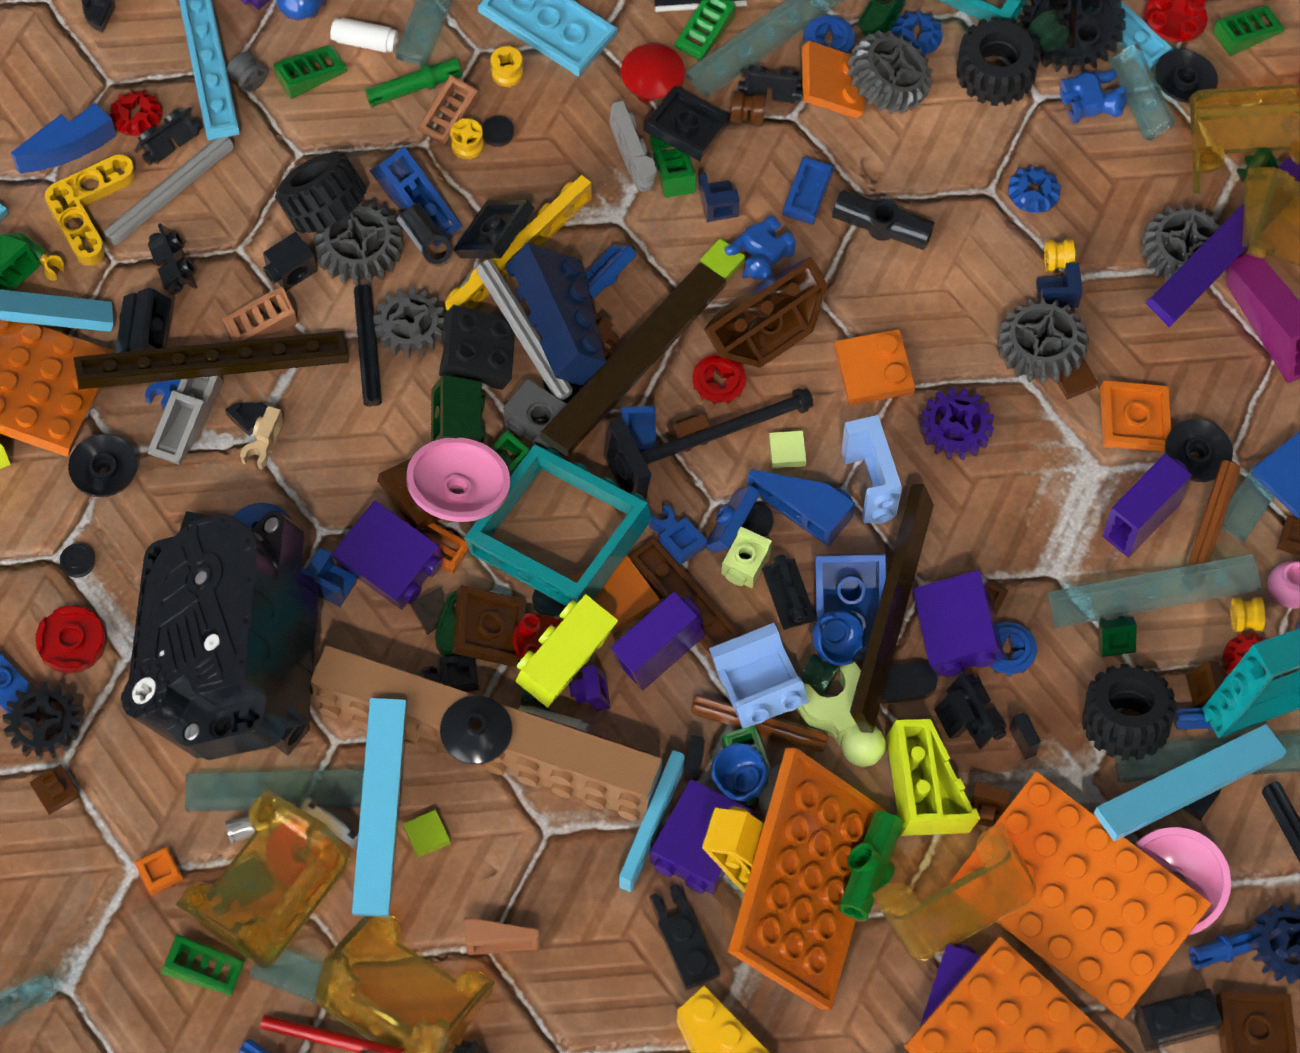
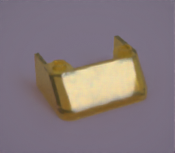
M1300 84L1207 89L1197 91L1191 95L1189 104L1194 193H1200V172H1213L1221 168L1225 161L1224 154L1256 152L1259 147L1271 148L1272 151L1290 150L1291 159L1300 165Z

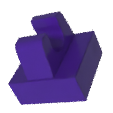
M596 665L583 667V678L569 683L570 697H576V703L578 704L589 703L596 711L609 709L610 700L606 675Z

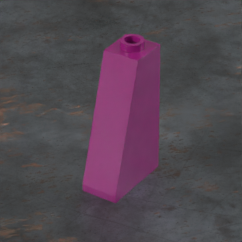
M1257 250L1243 256H1238L1227 267L1226 285L1286 382L1291 383L1300 379V301Z

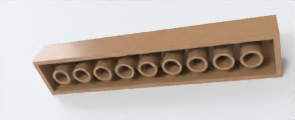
M328 645L323 650L310 684L315 707L322 715L332 719H337L339 716L351 720L353 725L364 730L368 728L370 698L406 700L407 713L404 739L416 742L423 750L433 753L437 752V750L448 753L442 744L440 736L441 720L447 709L462 698L476 696ZM502 705L508 712L512 722V737L507 749L501 756L489 763L480 764L487 771L496 775L507 773L516 776L518 781L528 786L535 787L539 784L551 788V792L560 797L570 798L574 796L583 799L588 806L595 809H604L606 807L618 811L621 817L631 821H637L638 818L644 819L661 778L662 758ZM472 721L469 724V727L473 730L480 729L482 723L479 721Z

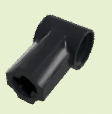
M419 202L409 207L396 218V221L429 264L443 266L449 262L452 257V246ZM434 242H442L447 247L446 255L441 259H433L428 255V248Z

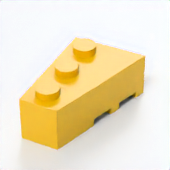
M731 806L729 810L715 808L702 848L738 888L745 893L764 823L752 816L748 810L741 807Z
M705 986L677 1010V1024L691 1053H769Z

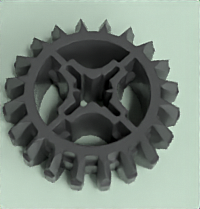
M878 30L872 35L868 34L860 43H857L847 63L850 67L847 75L853 78L851 86L859 88L858 96H865L868 99V105L876 104L878 111L886 108L891 115L897 111L900 114L908 110L912 111L927 97L933 82L930 78L933 70L927 67L929 59L921 56L922 49H915L912 46L913 40L906 42L903 40L902 34L894 37L890 30L884 34Z
M361 201L344 219L328 228L317 231L314 237L315 256L320 261L321 268L328 270L329 276L332 279L340 276V281L343 284L349 279H353V283L356 286L360 283V280L366 279V282L371 285L372 277L377 276L383 280L385 276L384 270L393 272L394 262L400 261V251H402L404 246L401 239L402 230L397 226L394 215L389 216L388 210L385 207L377 210V205L374 201L368 207H365L364 202ZM355 236L358 237V241L362 245V250H360L359 244L356 243Z
M1181 203L1177 206L1176 211L1168 206L1163 214L1157 213L1153 218V222L1150 221L1147 224L1146 234L1142 238V246H1144L1142 254L1144 258H1147V268H1155V278L1164 275L1166 282L1221 226L1218 225L1219 216L1209 217L1207 208L1202 212L1196 211L1195 204L1190 206L1189 210H1185ZM1186 239L1188 240V243H1187L1188 254L1186 253V246H1185V240H1186Z
M1044 297L1040 300L1039 304H1034L1029 299L1026 303V308L1017 304L1014 313L1008 312L1005 316V322H1002L1000 325V335L997 340V345L1000 348L999 355L1001 359H1006L1005 365L1007 369L1015 368L1017 378L1026 374L1029 383L1035 377L1040 378L1042 385H1044L1047 378H1052L1057 384L1060 380V371L1065 377L1069 378L1072 374V369L1078 370L1081 366V361L1086 358V347L1089 343V337L1086 334L1087 327L1085 323L1080 322L1079 312L1071 314L1069 304L1060 308L1057 299L1052 305L1046 304Z

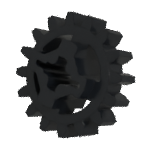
M43 681L39 690H36L33 684L30 683L28 684L29 692L27 694L17 690L15 693L18 701L16 703L7 701L6 703L8 710L12 713L3 714L2 716L4 723L9 725L4 728L6 737H13L10 743L14 749L23 745L22 754L25 757L31 751H35L37 760H41L44 752L49 751L50 756L56 758V749L58 747L66 752L69 750L66 742L67 739H78L77 732L73 728L81 727L82 723L80 718L73 716L80 713L78 704L70 705L74 700L73 695L67 693L62 696L60 685L55 686L53 691L48 688L47 682ZM51 701L60 705L65 713L54 710L51 706ZM32 702H35V703H34L33 705H31L28 709H24L26 706H28V705L31 704ZM41 716H47L48 720L44 721L43 726H38L37 722L40 721ZM19 728H22L23 731H30L33 735V740L25 737ZM60 732L55 738L49 740L54 734Z

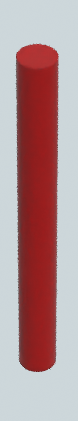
M264 1015L261 1021V1029L357 1053L405 1052L404 1048L273 1016Z

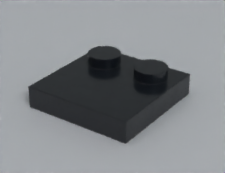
M675 85L646 121L643 131L690 157L701 161L728 125L731 115Z
M487 200L453 251L460 258L501 259L517 234L528 224V218L535 210V207L528 200Z

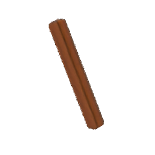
M1223 460L1220 464L1183 575L1182 582L1188 587L1198 589L1202 587L1240 472V466L1234 461Z
M700 694L695 696L691 707V712L694 715L742 729L732 704ZM777 717L765 720L760 724H755L758 734L818 752L824 751L828 740L827 732Z

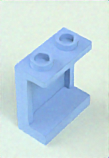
M875 415L845 422L841 447L844 465L864 460L873 488L866 490L862 514L865 524L888 522L897 516L902 486L879 416Z
M774 623L709 648L715 670L743 729L760 724L765 720L809 703L801 677L797 676Z

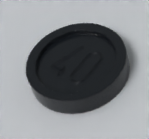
M493 116L488 118L482 125L483 139L491 146H505L514 137V126L506 117Z
M754 504L742 527L764 537L773 528V514L766 506Z
M72 544L66 547L60 555V566L63 572L70 577H84L94 568V554L84 544Z
M535 589L532 602L534 609L539 614L554 617L562 613L566 607L565 605Z

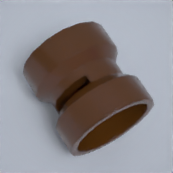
M734 90L730 123L741 124L743 121H749L752 125L763 126L766 94L756 93L751 96L746 95L744 91Z

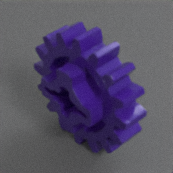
M949 388L948 396H944L940 391L937 392L935 401L928 399L925 407L926 410H922L920 421L923 423H921L920 433L927 434L925 444L931 445L935 443V454L940 453L942 450L947 451V459H951L953 453H958L960 459L965 460L966 452L968 451L973 456H977L979 446L986 448L989 441L988 437H992L994 414L987 413L989 409L988 402L979 404L980 395L977 393L970 398L967 396L968 392L965 388H963L960 395L956 394L953 388ZM940 413L939 424L935 425V418ZM978 422L979 430L976 434H974L973 431L975 423Z

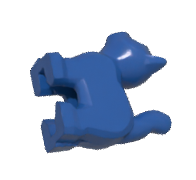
M1114 69L1107 72H1084L1075 78L1061 80L1060 97L1064 106L1071 103L1072 110H1069V116L1073 124L1079 123L1082 118L1094 117L1101 113H1106L1113 117H1119L1123 114V109L1127 104L1125 96L1127 87L1122 86L1104 94L1100 84L1112 82L1117 77V72Z
M769 216L761 223L749 226L744 233L734 240L733 244L726 246L724 249L725 254L728 256L738 254L742 248L752 255L745 261V270L742 274L743 279L750 277L752 279L765 280L773 274L772 266L779 263L782 258H790L794 255L795 238L788 231L779 238H776L777 235L774 229L780 228L781 224L774 216Z

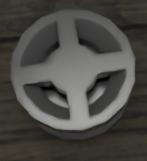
M245 51L231 60L227 67V74L233 80L239 81V87L244 92H252L264 83L268 70L262 64L256 63V57L251 52Z

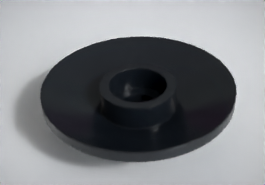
M1178 49L1169 51L1160 57L1155 66V79L1158 86L1169 97L1180 102H1203L1214 94L1218 85V76L1214 66L1204 56L1190 50Z
M1190 419L1183 421L1169 432L1165 441V453L1172 459L1181 461L1187 467L1188 472L1192 474L1190 481L1208 482L1215 480L1221 462L1223 460L1232 461L1233 448L1228 435L1219 426L1207 420ZM1197 452L1201 455L1202 458H1195L1191 455V453Z
M100 434L91 436L76 446L69 459L68 471L73 484L84 494L93 497H109L120 493L133 481L137 472V458L133 448L124 439L115 435ZM102 468L111 469L109 472L105 474H99V471Z
M484 696L465 697L452 704L443 715L440 724L441 741L446 751L460 762L471 765L489 763L501 756L507 749L512 737V722L506 709L497 701ZM472 721H479L482 723L480 729L473 730L469 727V724Z

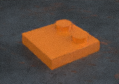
M812 41L806 42L802 46L803 102L856 119L863 115L864 96H858L859 88L851 86L853 78L847 75L850 68L847 63L851 54Z
M899 329L834 341V351L849 405L914 394L915 384Z
M1104 380L1100 385L1103 447L1165 452V441L1171 431L1169 386Z
M627 555L594 599L597 604L619 620L609 636L660 604L659 597ZM588 568L576 574L570 580L577 583Z

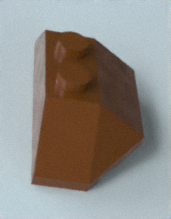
M809 257L769 276L720 309L705 326L704 330L721 358L761 368L814 331L823 295L826 294L828 285L812 257Z

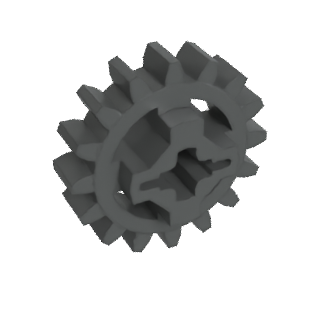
M414 287L410 288L409 294H404L399 288L397 289V297L393 298L387 294L385 295L386 305H377L378 314L373 315V321L376 326L374 328L376 338H381L383 348L391 345L392 355L396 356L402 350L406 358L410 357L411 351H416L419 357L423 356V348L427 347L431 351L435 350L434 340L442 342L445 310L444 307H439L437 297L428 300L427 290H423L420 295H417Z

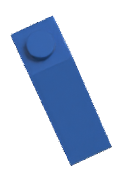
M405 146L370 170L387 196L402 212L419 202L446 238L462 228V225ZM434 242L433 244L438 246L442 242Z
M751 470L748 474L747 486L751 485L758 490V497L828 547L853 518L855 502L842 489H835L827 483Z

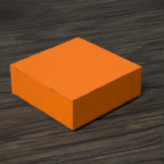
M167 846L134 861L150 896L183 881L182 875Z

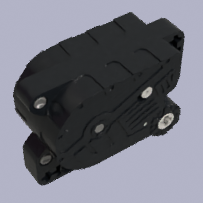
M278 510L266 513L253 529L234 516L216 514V516L200 520L196 519L175 536L153 542L148 547L143 560L129 680L125 685L124 691L121 693L122 707L127 715L191 756L206 760L274 746L284 736L285 729L304 726L308 722L311 699V673L313 672L315 657L314 641L319 614L317 612V594L319 592L311 573L301 566L304 531L299 525Z

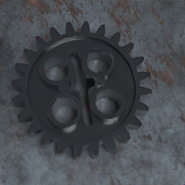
M1030 0L1032 6L1024 7L1025 16L1027 17L1021 18L1022 24L1025 25L1024 30L1030 29L1034 33L1033 39H1037L1039 42L1040 58L1043 57V67L1046 68L1053 62L1055 72H1059L1062 66H1067L1068 74L1073 72L1074 66H1079L1080 71L1084 73L1086 69L1085 64L1088 63L1097 69L1098 58L1108 62L1107 51L1117 53L1116 42H1123V32L1121 31L1126 30V21L1123 20L1126 18L1125 9L1121 8V0H1078V20L1075 22V46L1072 49L1069 48L1071 41L1070 28L1072 26V5L1074 0ZM1056 7H1065V10L1061 12L1053 11ZM1088 8H1097L1095 12H1085ZM1055 35L1063 36L1062 39L1057 41L1050 40ZM1086 36L1095 37L1094 40L1088 42L1082 40Z

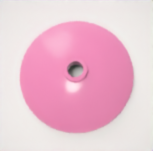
M443 438L424 445L412 456L407 468L406 483L413 500L429 514L449 521L467 522L487 517L502 506L509 493L510 473L502 457L487 445L467 438Z
M1170 827L1153 831L1135 844L1137 848L1212 903V906L1189 935L1201 932L1218 919L1229 899L1231 877L1224 855L1210 839L1194 830Z

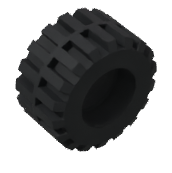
M991 17V21L987 22L986 19L980 20L978 27L972 25L968 28V33H964L959 48L956 75L957 78H960L959 84L961 88H967L966 94L971 98L977 96V101L983 104L985 100L990 101L991 106H998V102L1009 105L1012 103V99L1018 102L1023 99L1024 93L1028 94L1030 92L1032 84H1034L1036 79L1040 51L1038 40L1033 39L1034 33L1030 29L1025 31L1024 24L1021 22L1014 24L1012 19L1005 17V21L999 20V17ZM999 56L1009 60L1012 65L998 67L989 64L984 58Z
M337 151L316 156L295 168L276 189L275 198L296 231H299V233H312L328 228L348 216L363 200L367 189L347 155Z
M1121 664L1120 668L1117 669L1113 665L1106 669V673L1100 671L1095 675V681L1091 680L1086 693L1082 726L1086 730L1085 736L1087 739L1095 741L1094 747L1097 750H1106L1107 756L1114 758L1115 755H1119L1121 760L1128 761L1129 757L1141 760L1144 759L1146 753L1152 756L1157 753L1158 748H1163L1166 744L1176 708L1175 694L1172 688H1167L1168 682L1164 677L1158 679V673L1152 669L1148 672L1143 670L1144 666L1137 664L1136 668L1129 667V664ZM1130 708L1142 715L1128 716L1115 709Z

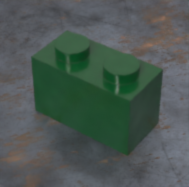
M442 375L431 389V442L443 438H467L483 443L485 427L481 425V414L485 406V397L481 395L480 381Z

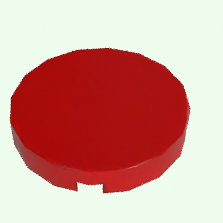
M77 605L62 606L53 610L54 613L50 614L47 618L45 616L39 623L35 634L36 649L42 661L52 670L65 674L80 673L92 667L102 657L106 647V631L100 619L91 610Z

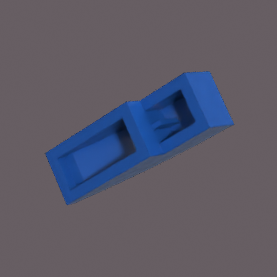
M94 103L70 122L62 114L12 151L11 155L16 170L20 174L41 171L83 157L116 137L112 119Z

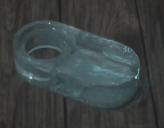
M47 974L36 975L0 996V1028L43 1005L56 994V988Z

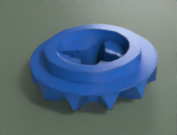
M920 9L916 13L906 11L904 16L898 17L892 28L894 37L902 34L903 40L906 42L913 40L912 46L915 49H922L921 56L935 51L942 41L941 22H937L933 14H923ZM916 25L921 27V34L918 36V40H915L913 31Z
M825 15L815 18L807 25L804 32L805 43L812 41L845 53H851L855 42V34L851 25L844 19ZM828 31H830L833 39L831 46H828L825 40Z
M1031 164L1027 169L1022 170L1019 168L1016 174L1010 178L1008 194L1013 204L1019 209L1029 213H1042L1053 208L1058 202L1061 185L1057 182L1056 174L1052 175L1047 172L1046 167L1039 169L1034 168ZM1030 183L1034 186L1040 184V193L1036 190L1028 191Z
M1003 622L997 624L1002 647H1004L1007 638H1009L1011 648L1018 651L1013 652L1011 660H1008L1004 652L1005 658L997 659L990 667L993 668L995 673H1004L1009 677L1016 673H1024L1034 663L1037 654V645L1033 635L1025 627L1016 623Z

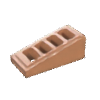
M450 75L417 128L418 131L446 146L451 139L453 124L458 120L467 118L481 97L478 89ZM456 93L465 99L463 102H460L452 97L453 94ZM447 102L457 107V112L446 108ZM441 112L451 117L452 120L449 123L438 117V114ZM435 122L446 128V130L442 134L431 128L430 125Z
M283 287L265 294L222 319L232 341L261 339L297 324L294 309ZM280 307L282 312L276 314L275 308ZM267 312L270 317V319L266 321L262 316V313ZM252 317H255L258 324L254 328L249 321ZM242 322L246 330L245 333L240 334L236 326L237 323Z
M464 918L467 954L469 955L538 950L540 948L539 932L536 929L475 918Z

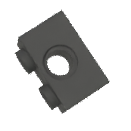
M527 379L504 406V423L507 429L516 436L523 435L531 440L533 444L545 450L551 448L562 455L561 452L540 439V434L565 407L566 403ZM538 418L548 420L544 424H537L534 421Z

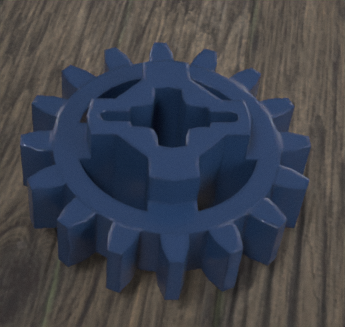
M1284 903L1278 908L1273 905L1255 918L1256 925L1249 929V933L1256 938L1248 943V946L1257 949L1258 954L1252 959L1254 962L1261 960L1264 962L1265 965L1262 968L1264 974L1273 970L1275 981L1278 982L1286 976L1288 984H1293L1300 979V905L1292 911L1288 903Z

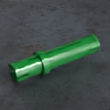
M456 57L432 66H428V64L422 65L421 70L369 88L366 87L364 90L365 94H367L368 103L373 108L382 103L426 88L429 90L435 89L437 84L446 82L450 75L456 78L462 77L461 70L459 71L460 66Z

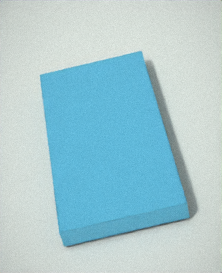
M483 0L478 5V13L578 77L581 76L618 34L617 27L574 0Z

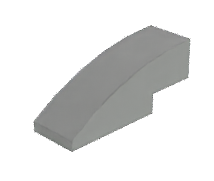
M220 376L181 379L177 391L171 392L147 453L149 455L178 465L182 463L202 430L224 382Z

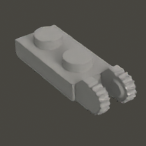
M624 101L613 103L608 123L627 170L637 190L639 189L643 193L651 191L657 174L655 162L652 158L647 157L645 141L642 138H638L636 120L633 113L627 111Z

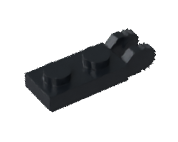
M677 884L670 887V895L678 909V914L668 918L663 901L657 893L650 895L649 899L657 917L658 928L684 988L689 990L720 977V972L692 909H688L684 895Z

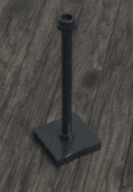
M797 388L792 392L793 397L643 452H639L623 418L609 424L603 456L620 489L628 493L636 492L646 499L652 476L647 464L794 410H798L803 414L813 407V398L807 388Z

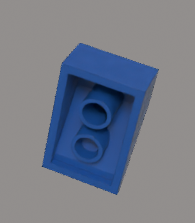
M885 553L815 554L817 621L826 612L844 610L856 616L863 627L864 647L854 656L853 660H864L886 581ZM818 655V661H826Z

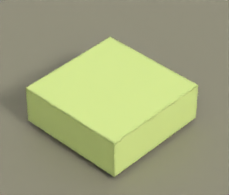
M803 431L769 433L772 469L806 466Z

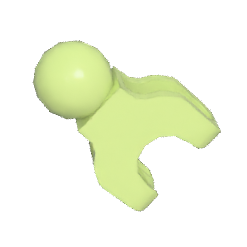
M853 662L849 665L839 666L841 670L839 682L844 691L838 696L830 698L820 696L809 684L805 683L804 687L809 703L798 707L797 710L806 726L827 732L828 735L833 737L838 745H841L844 757L852 765L862 768L875 765L886 751V741L883 733L876 726L873 733H862L850 714L861 672L858 665Z

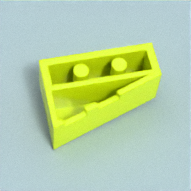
M931 719L896 720L886 735L897 815L903 821L900 836L970 833L981 818L976 808H972L964 792L965 786L961 778L957 779L949 763L950 756Z

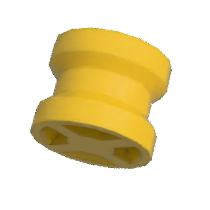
M502 46L492 53L491 76L495 83L503 87H511L521 81L523 77L522 55L516 48ZM504 63H510L509 65H505V66H502V65H501V64H504Z
M470 118L458 120L453 124L451 128V146L454 154L464 160L478 157L484 149L481 125L476 120Z
M1073 238L1065 239L1063 242H1055L1053 239L1045 240L1044 265L1046 272H1054L1060 268L1065 269L1066 263H1075Z
M1253 597L1250 601H1244L1242 598H1232L1230 619L1234 632H1242L1245 628H1252L1254 631L1264 630L1265 606L1262 597Z

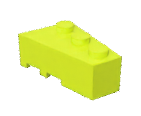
M586 594L578 603L574 600L570 601L560 614V617L564 619L557 628L550 625L538 640L542 644L535 654L529 650L516 666L521 671L515 682L547 708L568 686L577 672L587 664L597 648L600 649L619 621Z

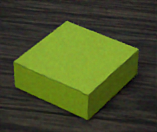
M719 238L699 260V263H702L728 281L745 263L746 256L741 252L733 256L726 255L724 249L729 244Z
M436 809L403 823V828L417 858L451 844Z

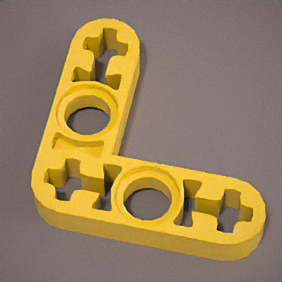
M125 155L111 156L53 183L45 191L44 197L52 217L76 259L83 265H95L103 259L105 254L101 237L83 207L132 184L135 179V170L132 160ZM120 167L125 173L119 175V173L115 172V169ZM104 173L106 174V178L109 180V182L105 183L102 174ZM94 179L99 182L98 187L92 191H86L81 188L86 180ZM59 195L65 198L68 206L64 211L60 202L55 198ZM72 218H80L84 221L83 225L78 229L70 230L66 227V223ZM86 237L87 242L94 251L88 253L87 250H84L81 239Z

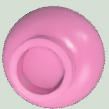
M1300 561L1282 562L1268 576L1267 588L1269 594L1278 604L1287 608H1300Z

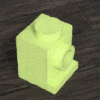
M740 527L737 537L722 562L721 574L735 585H746L753 588L762 568H764L770 557L772 540ZM739 555H742L748 559H742Z

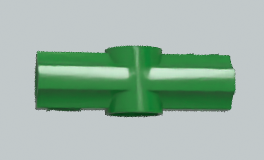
M875 811L863 843L855 846L850 852L847 863L853 871L838 909L845 916L856 920H867L879 888L885 886L892 879L895 867L890 858L903 825L902 819L897 815L886 811Z

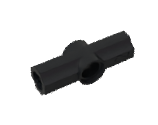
M842 190L839 193L832 213V217L868 230L869 234L876 240L894 239L922 250L927 248L935 225L933 221L899 210L896 203L889 199L874 201L846 190ZM878 218H886L889 221L883 222L878 220Z

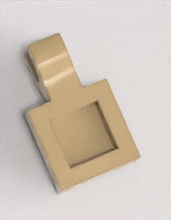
M268 406L264 416L257 418L253 429L256 441L245 445L240 453L243 464H246L248 458L255 454L260 456L257 461L259 469H263L267 465L268 454L272 453L284 426L280 409Z

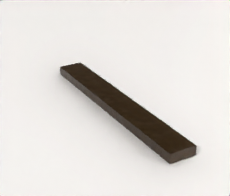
M699 263L541 431L540 439L568 457L723 290L727 280L702 263Z
M343 331L74 357L78 390L349 363V352Z
M912 484L850 709V714L862 733H873L934 506L924 484Z

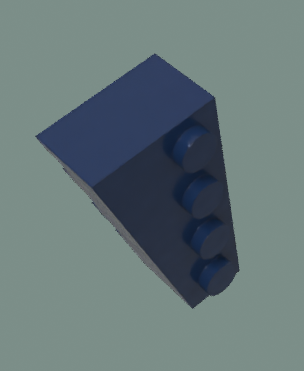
M527 242L505 268L510 277L515 276L519 284L515 290L520 301L526 300L531 310L528 318L532 327L542 334L543 339L540 341V345L555 378L583 386L606 363L582 261Z

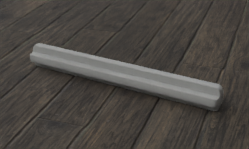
M224 137L211 141L104 229L103 232L106 239L112 245L119 244L233 150L232 140L229 137Z
M488 259L478 264L477 273L552 394L562 401L572 395V387L568 381L555 378L540 345L542 339L535 328L532 327L529 318L494 262Z

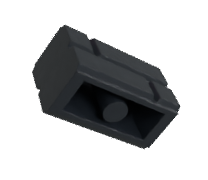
M146 288L138 291V293L134 292L123 296L115 353L165 348L172 300L152 288Z
M1210 988L1197 991L1193 996L1189 993L1140 1006L1134 1016L1135 1024L1146 1052L1215 1034L1222 1024Z

